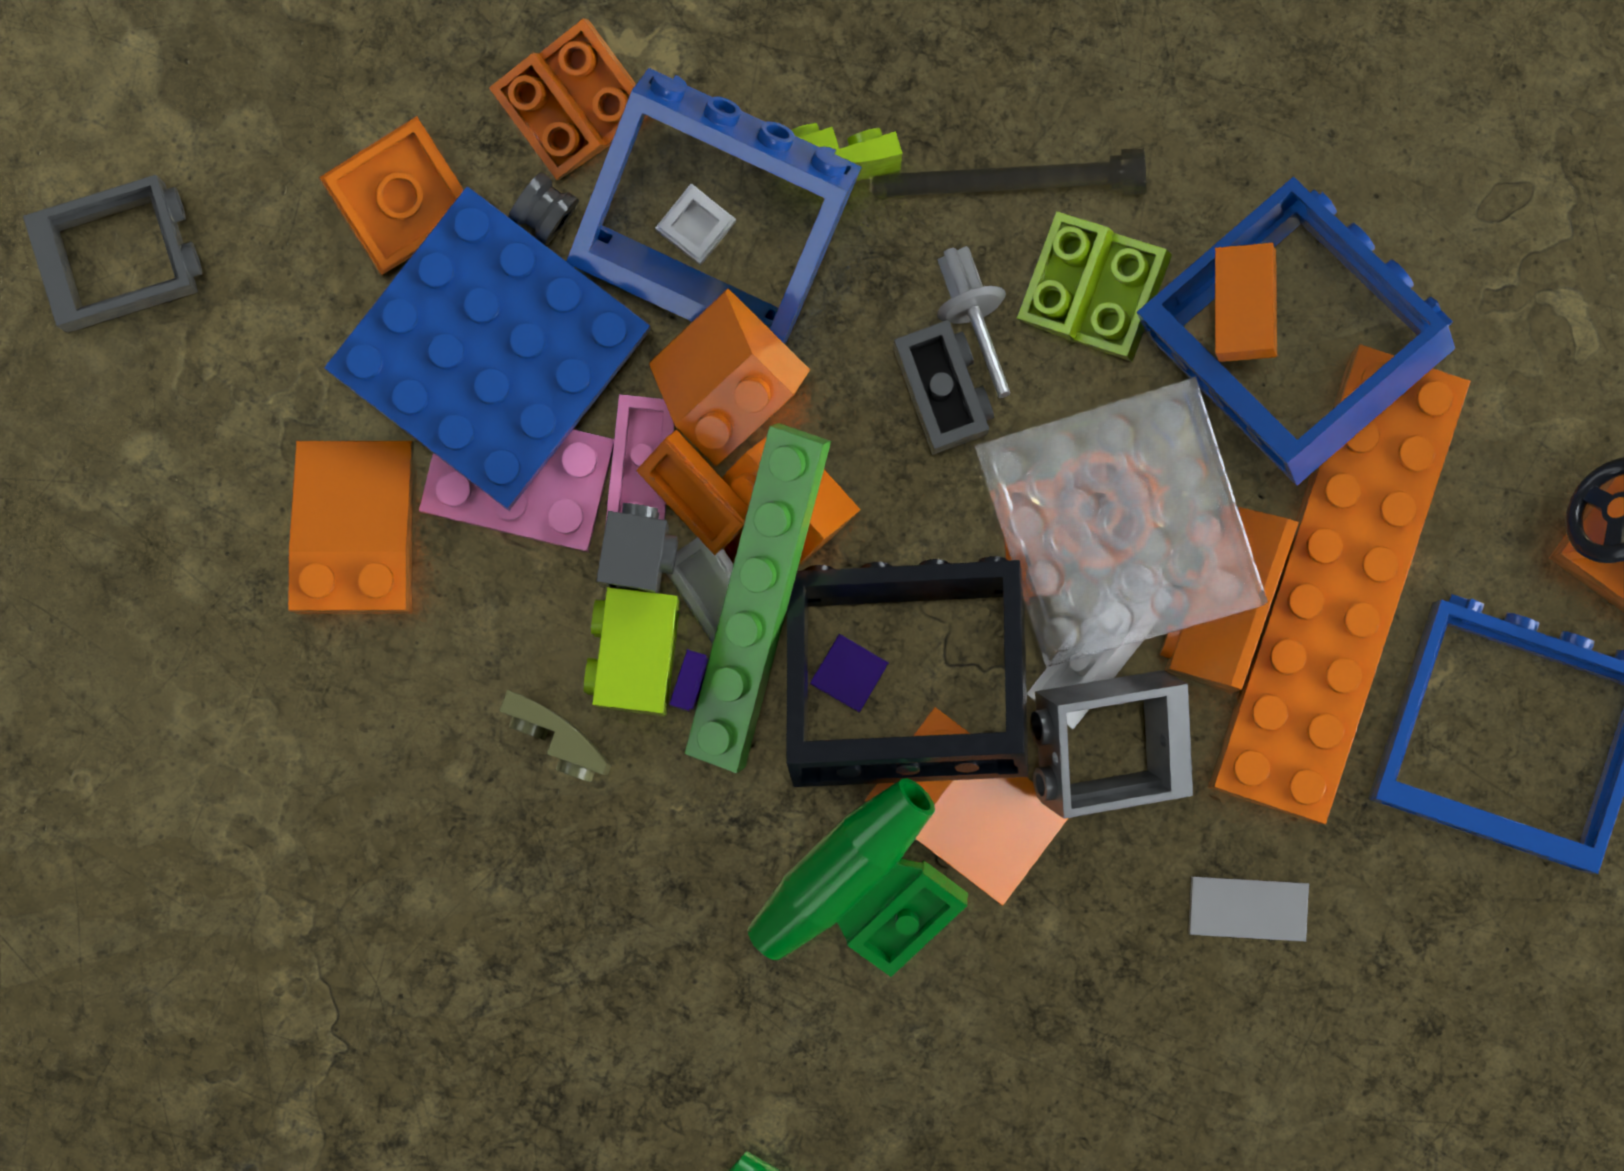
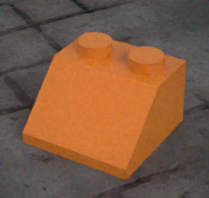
M729 288L715 299L649 363L675 427L715 466L719 465L791 399L810 371Z

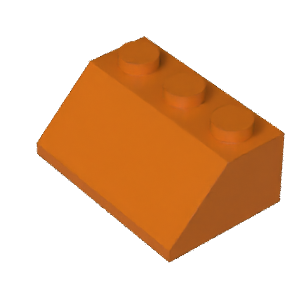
M1225 504L1220 508L1218 516L1207 514L1197 542L1198 547L1206 549L1199 571L1192 568L1188 569L1180 591L1181 594L1178 598V601L1187 603L1181 624L1170 623L1160 650V656L1169 658L1165 671L1229 694L1242 690L1299 522Z

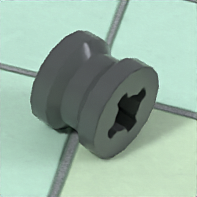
M540 172L520 194L508 217L518 225L527 224L535 230L536 239L544 245H548L568 222L579 203V199L570 192L560 193L552 186L551 178Z

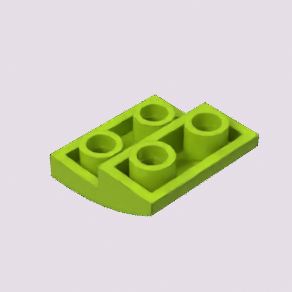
M811 123L791 129L795 136L818 147L824 146L836 149L835 155L861 166L862 168L856 181L879 178L900 172L903 153L896 131L882 135L880 128L868 129L848 137L849 146L839 149L833 127L819 130L818 123Z
M1056 211L1017 319L1067 340L1133 362L1145 330L1137 311L1158 294L1172 254L1165 248L1116 234L1107 226Z

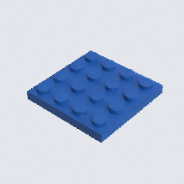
M467 186L324 368L337 380L510 511L651 330V326Z

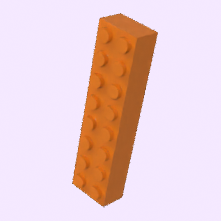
M1359 344L1350 353L1332 410L1394 355ZM1432 368L1311 473L1295 520L1299 523L1243 688L1238 693L1208 788L1314 824H1326L1461 413L1470 380Z

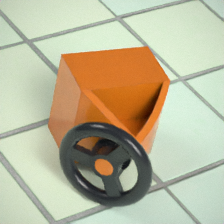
M1623 457L1611 460L1597 467L1576 487L1566 510V535L1549 559L1624 613Z

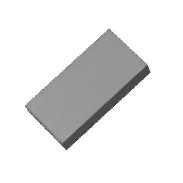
M1191 876L1188 934L1306 942L1309 883Z

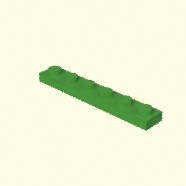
M780 423L769 426L685 750L686 755L734 773H738L746 767L831 445L830 440Z

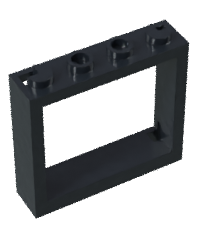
M989 556L981 558L977 562L950 563L941 559H929L922 561L918 565L892 566L884 562H870L862 565L860 568L834 569L827 565H812L806 567L803 571H797L787 607L786 764L793 787L896 783L902 778H908L915 782L1028 777L1025 603L1020 560L1009 561L1003 557ZM1003 597L1006 732L808 741L809 606Z

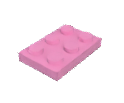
M573 429L510 511L433 453L419 512L588 553L611 463L614 439Z

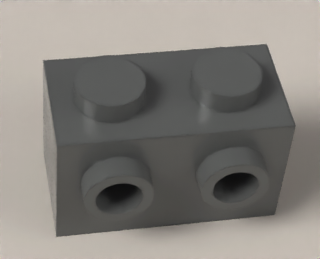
M946 320L894 339L893 350L932 455L986 436L989 431L987 421L995 417L983 385L974 388L968 373L967 366L973 365L974 359L963 331L954 334L950 321Z
M623 503L621 513L608 511L596 580L601 588L609 587L659 594L662 573L673 574L679 540H677V536L669 535L670 528L667 520L659 519L657 508Z

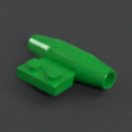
M902 778L847 814L784 875L752 920L747 931L755 948L769 959L780 960L832 927L835 923H838L847 941V946L892 977L968 905V892L923 860L920 863L902 858L935 812V806L929 794L915 781Z

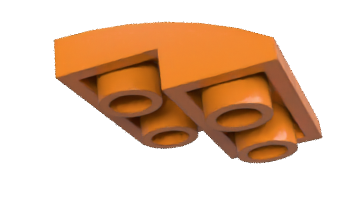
M583 18L543 51L530 54L490 86L489 89L555 179L560 180L611 145L630 93L636 83L589 19Z

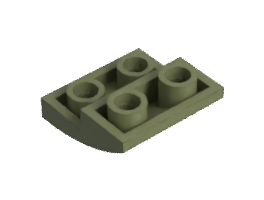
M507 689L500 712L512 716L509 728L544 741L549 730L555 732L547 751L548 755L559 758L555 770L591 783L595 772L606 776L609 775L612 765L600 749L578 728L545 706Z

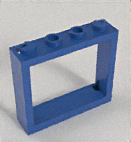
M648 68L630 93L566 262L691 322L729 288L785 344L791 335L862 167L835 155L836 149L824 146L818 147L795 136L788 127L780 123L765 122L741 111L740 107L729 99L717 96L711 97L687 86L686 82L677 75L672 79ZM645 115L825 198L779 308L603 226Z
M1293 176L1139 309L1137 314L1147 336L1298 486L1455 349V345L1449 329L1453 321L1441 310L1439 302L1433 297H1428L1425 301L1422 300L1411 289L1414 286L1412 279L1397 262L1390 259L1385 264L1372 252L1375 250L1373 242L1358 225L1351 223L1346 227L1334 216L1337 210L1323 192L1319 194L1315 189L1309 192ZM1302 224L1405 323L1417 337L1297 440L1183 326L1215 299V248L1273 243L1275 247Z
M1451 594L1449 602L1442 599L1433 602L1368 799L1585 873L1598 874L1624 797V707L1579 843L1398 782L1396 779L1447 626L1624 685V650H1617L1615 657L1593 651L1595 641L1587 637L1561 631L1560 637L1557 639L1537 632L1540 623L1528 617L1506 612L1504 620L1483 614L1482 611L1485 604L1474 599H1465Z

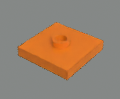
M417 116L318 178L380 276L412 257L464 191Z

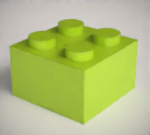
M607 587L606 599H595L591 634L594 637L601 638L598 659L587 658L583 687L584 693L593 695V706L599 709L667 717L681 601L678 596Z

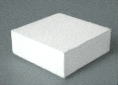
M690 184L658 223L655 230L701 266L736 223V219L693 184Z

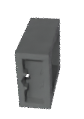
M157 175L23 216L56 326L66 333L198 292L194 277L202 274V268L193 242L183 243L177 222L186 219L180 196L175 186L167 189L165 183ZM152 203L175 278L82 306L60 231Z
M1165 670L1035 691L1036 711L1031 713L1030 728L1032 737L1038 745L1039 767L1035 768L1033 774L1034 789L1041 803L1063 819L1193 796L1189 694L1186 682ZM1144 700L1147 771L1070 784L1066 713Z

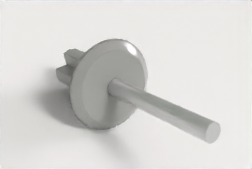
M965 246L959 250L952 247L944 251L945 256L937 259L951 297L939 308L937 316L941 321L949 320L950 323L954 324L972 323L998 398L1007 397L1010 395V390L983 318L992 313L1001 304L1006 292L998 286L982 285L969 247Z

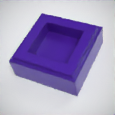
M838 634L811 680L810 685L860 713L889 662L843 635Z
M689 649L686 650L669 704L671 707L690 713L691 710H695L709 661L707 655Z

